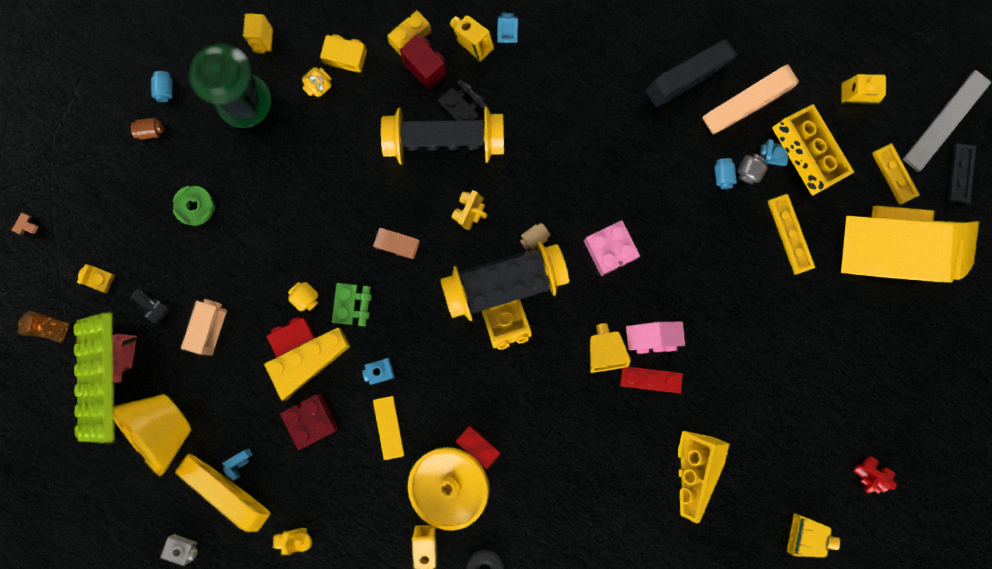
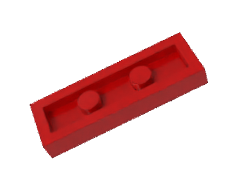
M625 367L621 370L620 386L681 393L683 373Z

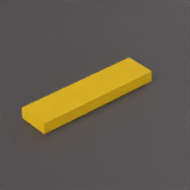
M785 194L768 200L794 274L815 268L789 195Z

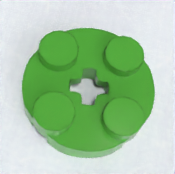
M187 186L180 189L173 199L174 215L179 221L187 225L198 226L205 223L215 210L212 196L205 189L198 186ZM191 201L198 203L196 210H189L191 207L189 203Z

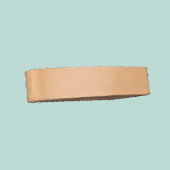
M787 64L703 116V119L712 134H715L788 92L798 84L799 80Z

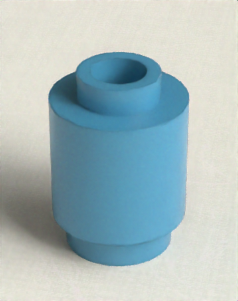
M157 71L151 77V94L158 102H167L168 99L172 98V78L168 72Z
M729 158L717 160L715 166L717 186H721V189L732 188L733 184L737 183L735 164Z

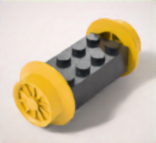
M485 106V126H483V120L403 122L401 108L397 109L395 116H382L381 119L383 156H396L399 164H403L404 147H407V150H420V146H427V150H439L440 146H447V150H458L461 145H467V149H480L479 145L485 143L486 163H488L491 155L504 154L503 114H490L487 106Z
M537 241L538 250H529L459 271L463 285H461L456 266H454L452 276L441 279L452 318L465 315L472 321L466 301H469L473 314L549 290L555 296L557 286L569 283L566 265L558 244L545 247L540 241Z

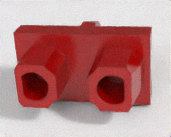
M873 457L866 458L862 464L855 466L853 470L862 477L861 482L865 484L864 491L871 493L874 490L877 493H884L888 489H895L897 485L893 482L895 473L887 468L882 469L881 472L878 471L876 468L879 462Z

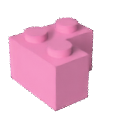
M657 322L626 326L628 350H637V354L649 353V349L652 348L653 352L677 351L678 346H685L683 322Z

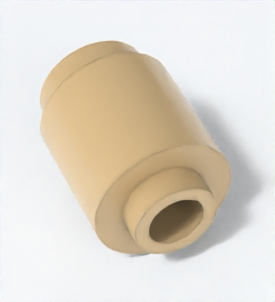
M540 223L538 226L534 225L523 233L520 243L526 251L528 249L533 250L538 248L537 241H540L542 244L545 243L550 234L545 226Z

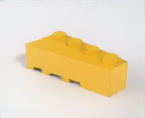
M336 328L264 365L281 400L285 401L346 351L350 345L342 329Z

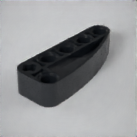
M725 39L662 74L651 83L645 92L657 108L734 60L738 54L728 39Z

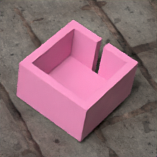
M622 220L586 237L584 240L601 276L640 257Z

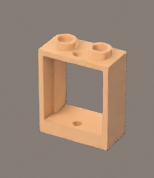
M204 299L203 303L196 301L181 349L202 355H213L227 312L226 309L221 308L222 304Z

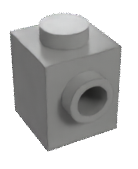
M174 534L168 537L161 558L186 565L196 557L198 549H195L197 542Z

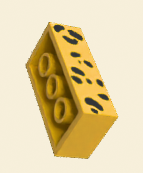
M814 104L788 116L772 127L812 196L854 173Z

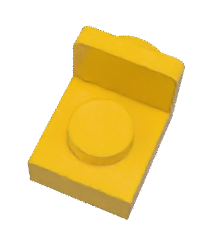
M85 264L79 271L77 282L107 293L115 275Z

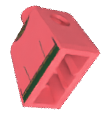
M112 335V382H122V372L131 369L137 336Z

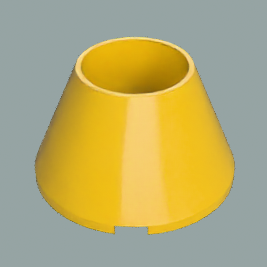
M166 395L113 407V419L128 441L144 457L145 462L158 476L164 474L191 431L188 422L179 409Z

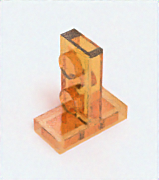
M28 311L19 320L17 333L45 337L62 343L69 323L34 311Z

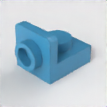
M502 13V16H498V42L517 43L518 18L514 17V13Z
M771 139L762 144L760 156L765 159L764 163L787 165L788 154L782 144L773 143Z
M250 449L242 451L223 463L225 466L223 469L228 478H232L234 481L241 477L236 465L240 468L249 463L248 458L253 456Z

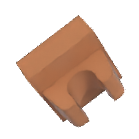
M21 213L12 231L23 234L26 230L35 234L38 226L30 223L32 216Z

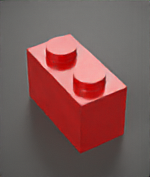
M300 317L290 320L289 325L283 328L278 326L272 329L271 334L267 335L276 357L316 339L307 319Z
M469 426L456 441L486 469L500 454L472 426Z

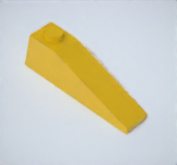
M682 431L678 448V458H681L679 477L682 478V489L680 490L681 516L695 523H700L725 464L729 443L711 436Z

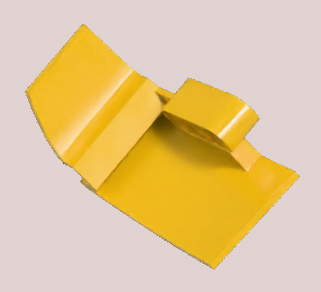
M873 206L872 218L846 216L841 273L936 282H953V279L960 280L968 274L974 264L979 221H933V210Z

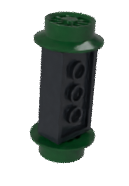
M223 44L213 45L202 50L194 58L190 67L191 85L202 99L216 104L217 111L225 122L234 127L248 128L260 123L267 116L271 107L269 88L260 78L251 74L247 59L238 49Z

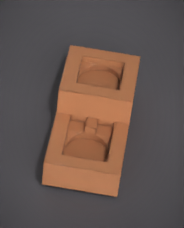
M379 228L373 247L414 259L420 240Z

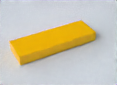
M892 143L872 153L899 205L919 196Z
M394 397L373 400L384 460L405 456Z

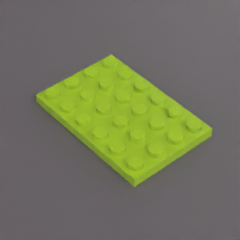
M102 313L77 320V324L74 325V335L77 336V344L74 346V354L77 356V364L74 367L77 384L75 385L74 392L78 398V405L75 406V416L78 417L75 436L78 437V441L113 442L112 314Z

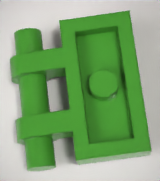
M337 283L332 323L353 325L355 317L359 318L358 326H366V321L369 319L368 305L372 297L370 295L371 287L363 286L362 294L357 293V285ZM356 300H361L360 311H355Z

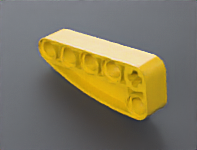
M187 454L175 471L178 476L245 531H259L270 515V512L248 493L191 454Z

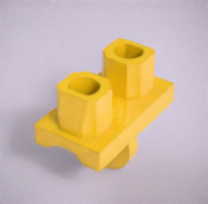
M473 190L471 193L462 192L460 202L465 204V208L463 211L459 209L454 210L452 218L462 227L470 230L473 222L478 223L480 217H487V214L483 212L485 205L482 204L484 198Z
M299 528L283 532V535H275L273 547L282 549L281 554L287 555L308 550L312 541L311 537L306 533L307 529Z

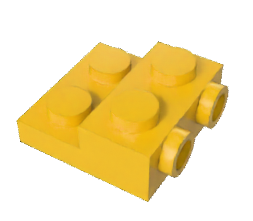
M520 299L482 310L493 348L505 349L509 347V343L515 341L517 343H524L528 341V337L532 336Z

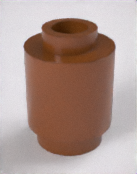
M156 117L140 119L131 123V132L134 138H139L140 140L160 137L163 132V125Z

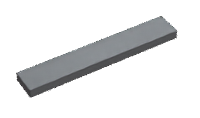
M976 70L972 72L903 158V161L917 172L921 171L990 85L991 81Z

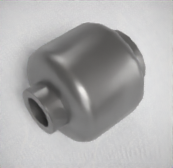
M754 154L753 157L745 156L737 170L740 174L739 178L752 185L754 182H760L767 170V165L764 163L765 159L757 154Z

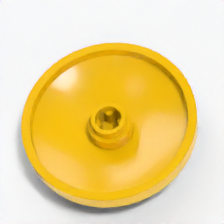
M444 447L428 452L416 462L409 476L408 493L413 508L425 522L443 530H458L472 524L481 515L488 501L489 484L484 469L474 457L460 449Z

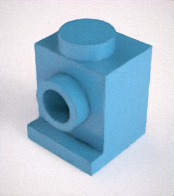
M389 358L365 365V370H362L365 382L369 381L370 385L395 378ZM374 369H380L381 373L379 376L374 375Z

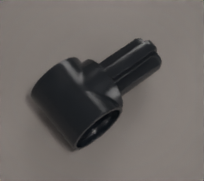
M137 290L132 295V299L144 308L143 315L156 325H159L171 310L166 303L158 298L151 299L141 290Z

